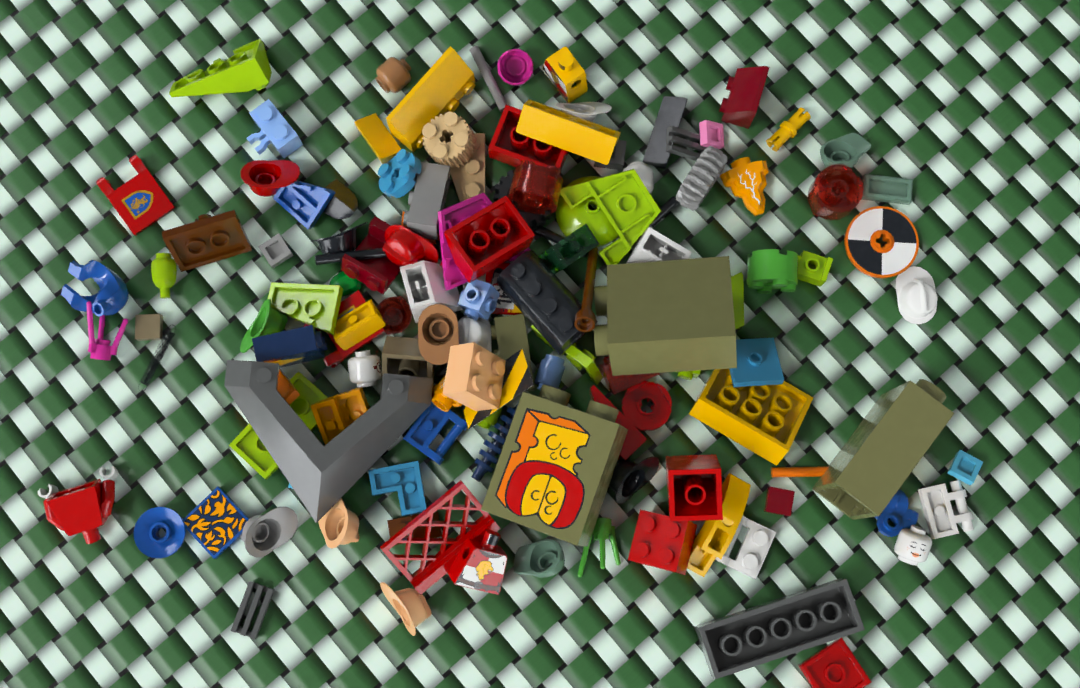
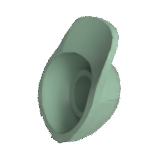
M850 133L822 145L820 156L827 170L842 172L851 169L858 162L859 158L871 148V144L859 134Z
M550 539L521 546L516 551L513 570L517 574L533 575L539 578L553 576L560 572L565 564L562 547L557 541Z

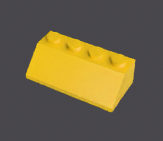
M451 46L386 117L391 135L412 152L424 146L422 139L424 137L422 134L424 125L431 123V119L434 120L435 116L440 117V114L445 115L449 111L454 112L459 106V100L464 95H469L475 87L474 73Z

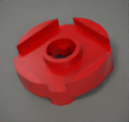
M648 381L637 382L626 391L622 400V414L639 431H654L662 427L667 422L671 413L672 400L670 394L658 383ZM642 400L652 401V412L646 413V410L643 412L640 409Z

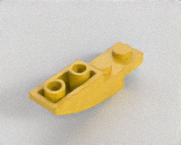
M731 473L727 475L722 484L723 520L705 521L693 541L687 569L705 577L716 557L722 559L744 513L751 487L749 483Z

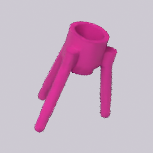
M88 301L86 306L89 336L88 352H91L90 358L111 361V355H117L118 345L126 329L128 319L125 318L113 344L110 345L111 340L103 339L105 315L99 318L98 339L94 337L92 303Z

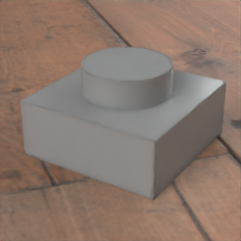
M279 233L258 246L272 268L294 256Z

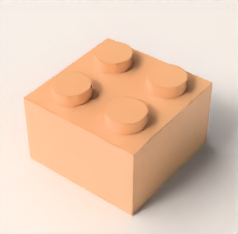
M475 342L451 346L443 395L474 411L498 409L502 395L506 360Z

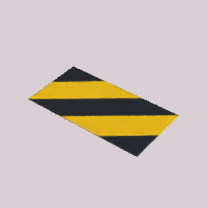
M523 349L506 359L499 408L534 385ZM462 404L468 429L498 410L474 411Z

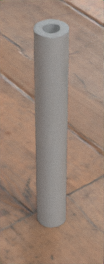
M474 46L470 49V52L500 112H503L507 103L479 47Z

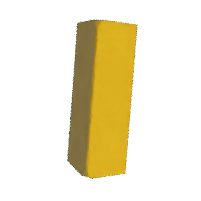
M376 113L354 122L356 128L382 164L390 161L401 150Z
M372 299L337 320L333 337L343 350L349 349L385 326V322Z

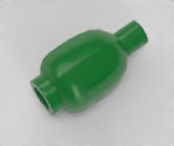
M342 271L331 279L329 285H340L343 288L342 297L359 290L362 282L348 277Z

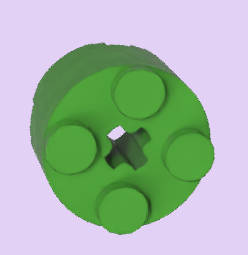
M779 249L756 250L752 252V255L748 254V287L757 289V293L761 294L772 293V289H781L782 292L796 291V286L798 285V254L787 250V255L779 253Z

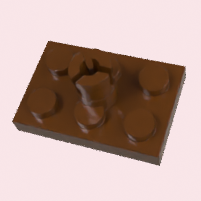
M235 210L215 216L203 214L198 216L195 222L162 231V238L181 272L252 251L251 243Z

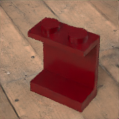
M375 216L369 223L368 235L355 251L383 248L386 242L385 232L391 225ZM344 254L341 270L348 277L364 283L370 290L378 291L384 295L401 272V266L392 263L387 257L357 261L351 256Z

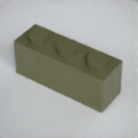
M524 314L494 318L495 325L490 326L492 340H497L498 349L494 350V354L506 360L523 349L533 380ZM534 385L524 392L535 391Z

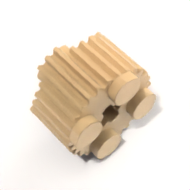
M449 111L445 115L440 114V117L435 116L434 120L431 119V123L424 125L422 130L424 136L422 137L423 145L437 164L460 168V165L465 166V162L469 163L470 154L474 153L472 149L475 148L476 137L461 116L459 117L456 113Z

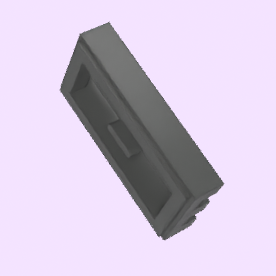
M674 126L667 128L666 152L697 161L701 153L707 148L700 146V135ZM672 142L679 144L680 146L685 148L698 150V153L672 145Z
M249 581L231 631L248 636L254 640L257 639L275 589ZM255 588L257 590L253 598L251 607L249 609L243 628H240L242 619L244 617L251 595ZM264 591L266 595L253 630L249 631L248 629L261 594Z

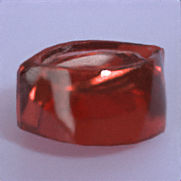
M389 297L379 303L377 309L385 322L383 328L387 336L398 334L409 326L412 320V311L410 305L403 297Z

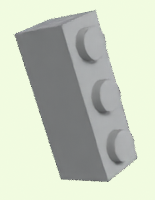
M421 162L420 175L416 173L413 179L416 181L415 189L409 193L408 205H410V210L404 213L403 225L423 238L437 240L439 234L438 211L443 210L445 207L450 185V166Z

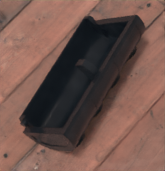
M530 250L521 254L500 273L497 278V285L559 355L563 354L586 333L577 330L574 325L575 315L582 309V303L534 251Z

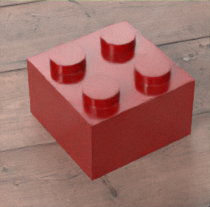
M640 509L628 560L686 575L697 524L690 521H670L669 516Z

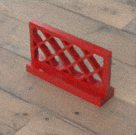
M460 480L380 546V548L421 595L448 573L467 539L471 538L482 541L487 529L497 532L501 528L488 512L481 510L482 505ZM463 490L466 494L465 505L452 504L453 497ZM438 509H446L445 521H432L433 513ZM451 510H464L462 522L450 521ZM469 510H479L483 514L475 522H467ZM417 526H426L424 538H412L413 530ZM431 526L444 527L442 538H430ZM449 527H461L460 535L456 538H447ZM397 543H406L404 555L393 554L390 549ZM411 543H424L422 555H409ZM429 544H441L440 551L436 555H427ZM408 560H421L420 568L411 575L407 570Z

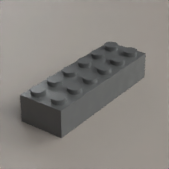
M841 578L695 626L711 677L714 679L865 630L848 581Z

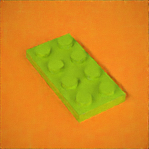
M298 371L290 379V382L300 393V396L290 406L307 427L313 431L318 425L310 406L328 397ZM250 423L229 444L239 456L266 480L279 468Z

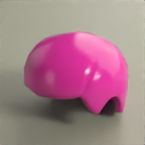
M521 49L507 50L500 56L497 63L498 75L503 82L511 86H519L526 83L534 69L531 57Z

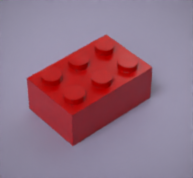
M505 105L488 147L489 158L516 168L522 167V170L527 171V167L533 168L534 173L539 170L542 172V177L547 176L549 180L557 182L569 151L517 133L516 128L522 110Z

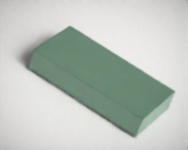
M864 174L862 178L861 200L910 205L912 202L913 179Z

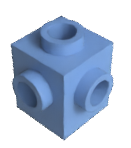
M476 279L471 283H467L466 288L460 294L458 305L465 311L464 314L474 320H478V318L488 320L491 313L496 309L500 293L492 284Z

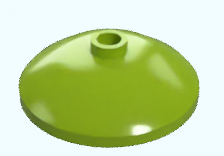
M582 177L572 181L567 186L575 185L578 183L590 181L601 177ZM559 195L556 203V220L566 238L590 248L592 246H605L619 237L594 196L589 197L570 209L562 195ZM590 204H595L597 206V209L590 210L588 206Z

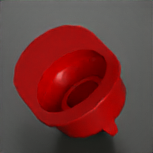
M255 160L244 165L240 174L241 179L250 186V189L255 194L268 197L275 195L280 187H286L294 183L299 178L300 168L296 163L289 160Z
M394 224L387 228L385 232L386 242L382 249L392 263L398 266H405L423 260L434 263L438 262V251L427 239L412 232L403 225Z

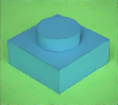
M959 450L947 474L971 486L978 475L983 461Z

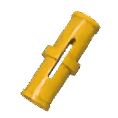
M799 108L789 120L783 121L780 124V128L766 140L769 147L774 145L773 151L777 152L789 138H794L797 135V131L811 119L807 111L803 115L804 108Z

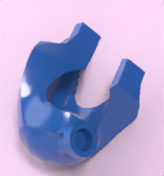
M91 260L85 265H80L75 261L70 262L68 272L81 281L92 277L100 288L99 292L95 295L81 296L65 284L61 295L68 301L71 307L78 311L87 312L86 303L90 301L93 313L100 317L103 315L112 316L126 305L129 292L125 282L114 271L96 260Z

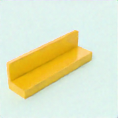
M530 99L523 105L516 132L604 165L609 164L614 147L621 132Z

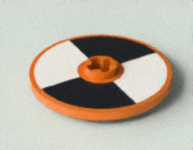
M876 206L861 211L852 219L845 232L844 245L849 260L859 271L874 278H891L903 273L914 262L918 253L919 239L913 223L906 215L890 207ZM880 237H882L884 242H887L883 248L880 243H876Z

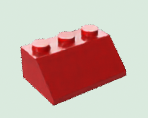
M507 196L444 231L454 262L469 283L530 247L535 237L531 228Z

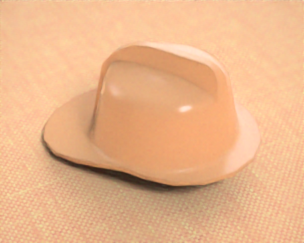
M342 498L318 521L325 542L331 549L351 542L356 543L360 539L358 533L359 518L355 513L346 508Z
M381 582L380 587L385 597L400 615L409 633L415 636V628L431 615V609L425 597L412 588L394 592L386 583Z

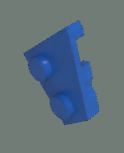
M296 180L286 187H280L273 199L304 227L311 229L334 196L335 191Z

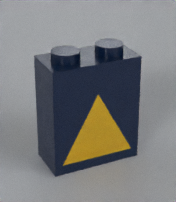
M313 325L252 338L256 361L279 363L280 368L325 358V350H328L325 335L322 336L321 331H318Z

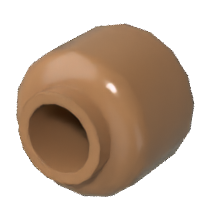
M390 57L376 69L377 77L375 80L385 92L398 93L411 81L409 73L411 67L403 58L398 60L395 57Z

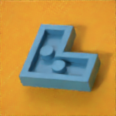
M419 461L368 470L372 495L376 496L398 491L402 516L422 513L427 508Z

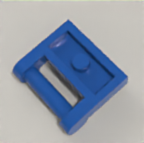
M431 401V405L418 417L403 439L438 465H441L445 460L443 459L444 455L461 432L467 430L468 426L467 422L451 410L444 412ZM451 420L455 425L434 452L429 448L447 422Z

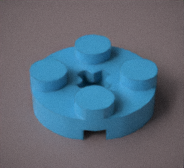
M401 149L388 163L382 164L378 170L381 192L390 198L391 196L400 198L407 194L416 183L413 180L416 173L419 175L421 173L422 165L420 159L407 150Z

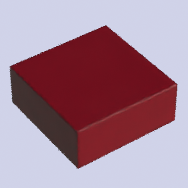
M768 487L764 512L790 517L795 491Z

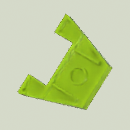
M634 169L559 189L560 194L570 209L589 197L594 196L620 236L619 239L599 251L607 265L618 264L661 212Z

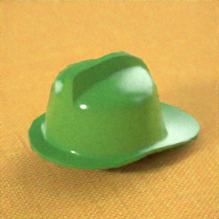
M269 299L264 301L257 317L244 335L240 346L242 353L247 352L253 346L252 338L284 330L288 318L285 314L273 309Z

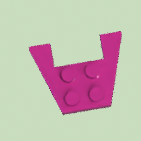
M484 192L438 211L445 290H451L468 281L454 262L444 231L491 205L492 202ZM528 247L524 251L510 258L509 261H514L521 254L525 253L526 251H530V248Z

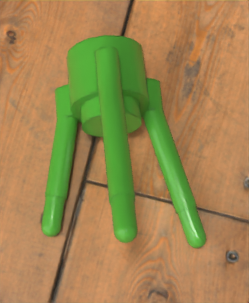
M598 518L592 535H594V540H599L600 568L605 569V540H609V536L615 562L619 566L621 562L615 537V526H612V519ZM591 539L588 547L584 546L578 570L579 578L583 576Z

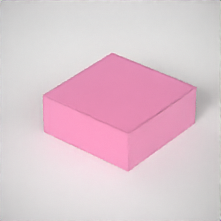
M709 120L699 122L700 146H712L715 149L724 148L723 124Z

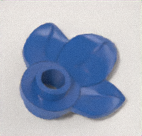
M898 490L880 516L875 517L878 530L884 536L895 537L902 529H910L911 525L917 523L918 513L908 509V498L902 490ZM887 520H891L894 523V527L889 526Z

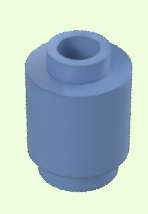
M546 354L545 359L541 360L534 381L538 385L537 389L541 390L543 384L559 388L565 366H563L565 360Z

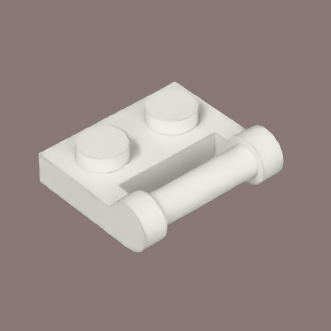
M742 516L735 535L722 559L716 557L715 560L756 579L776 532ZM742 526L748 528V531L735 560L729 558V555Z

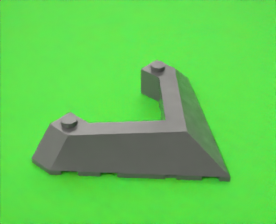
M227 360L224 386L316 523L431 405L433 379L384 373L382 375L380 400L323 446L277 391L279 363Z

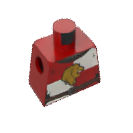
M487 529L482 541L471 538L466 540L448 571V575L454 585L499 595L507 563V554L497 545L501 536L498 532Z

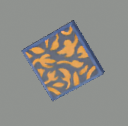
M221 487L213 490L183 519L185 528L213 559H217L240 537L245 523L249 520L248 516Z

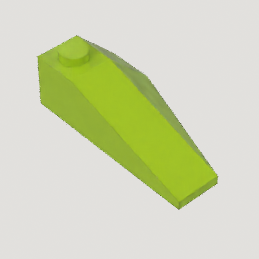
M260 38L233 50L234 55L223 61L218 58L213 61V64L206 71L198 69L173 83L169 92L170 96L183 97L237 93L265 88L270 82L272 71L263 41Z

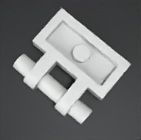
M960 480L950 482L952 489L950 493L947 492L945 483L918 489L931 539L959 534L956 523L960 522L964 532L974 530L971 521L974 518L972 512L968 510L965 499L967 493L965 489H962ZM951 500H955L958 515L953 513Z

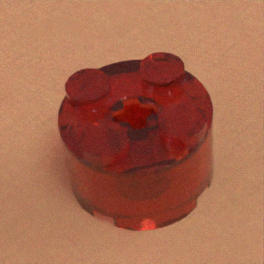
M523 160L521 165L515 168L508 194L509 200L518 203L517 208L528 213L542 215L545 214L546 210H551V213H554L557 210L563 185L560 169L554 166L544 167L536 165L532 161Z
M831 165L817 175L808 190V202L814 215L826 220H839L848 216L858 205L863 196V183L860 177H857L852 172L851 168L844 165Z

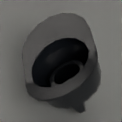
M368 222L335 236L312 240L311 242L317 241L322 254L354 251L356 248V228Z
M648 457L638 464L632 461H622L616 465L609 487L615 493V501L618 504L627 502L634 493L654 477L659 468L657 457Z

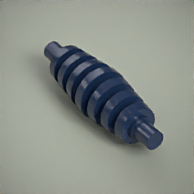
M518 403L515 407H509L506 410L510 413L509 417L505 415L500 417L505 422L503 426L497 422L493 426L500 431L498 435L492 431L488 432L487 435L495 440L493 443L486 439L484 440L483 444L489 447L487 452L480 449L479 454L484 457L482 460L476 458L474 462L477 464V468L471 477L478 482L481 481L485 473L488 471L490 473L493 472L494 468L490 466L492 462L498 463V459L495 457L497 454H501V447L505 443Z

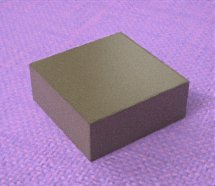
M135 315L136 340H163V315Z

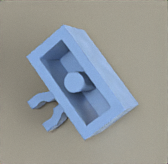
M269 99L249 113L261 131L251 134L247 137V140L251 145L255 141H261L260 145L254 148L259 155L266 150L269 144H273L285 159L303 145L297 133Z

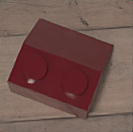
M769 67L737 68L734 77L729 76L725 89L730 91L728 99L723 98L719 112L723 113L721 121L749 129L759 106Z

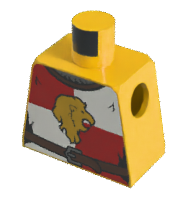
M566 46L545 60L542 70L567 103L570 104L588 91L586 73Z

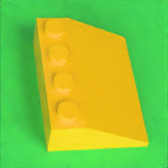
M714 369L689 415L777 466L788 453L813 397L786 381L779 385L733 387L729 369Z

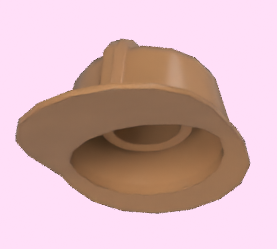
M435 304L428 306L419 316L418 346L420 354L427 362L434 365L446 364L449 359L450 347L459 345L458 321L452 309L445 305Z

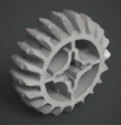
M709 146L701 153L676 194V201L681 203L683 207L694 211L703 202L727 163V156L723 154V151Z

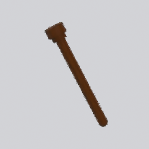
M596 246L589 248L582 309L575 315L574 325L581 332H590L595 328L596 316L592 311L599 251Z

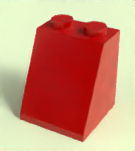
M717 455L666 456V481L670 521L723 520L722 475Z

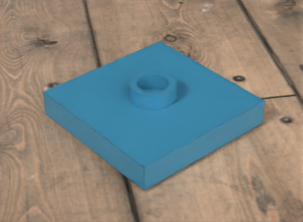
M774 338L736 340L737 368H729L733 387L783 384L784 376Z

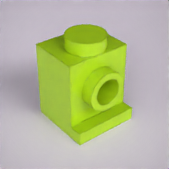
M804 250L800 256L798 255V279L821 287L827 280L833 258H825ZM808 263L816 265V269H810Z

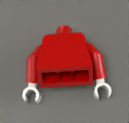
M113 465L111 474L107 476L106 468H100L99 473L104 478L102 482L101 479H97L59 491L55 485L48 484V494L45 489L40 488L38 495L45 498L43 504L47 520L60 530L65 531L68 536L82 532L86 544L100 540L101 535L97 527L104 525L111 515L115 499V482L113 480L118 477V470Z

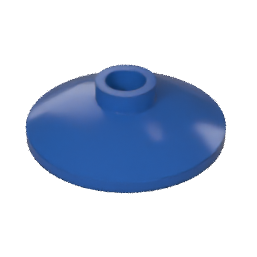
M155 507L147 510L139 517L134 528L136 546L143 554L151 558H166L173 555L182 546L186 534L182 517L176 511L167 507ZM161 528L166 530V535L163 538L159 536Z

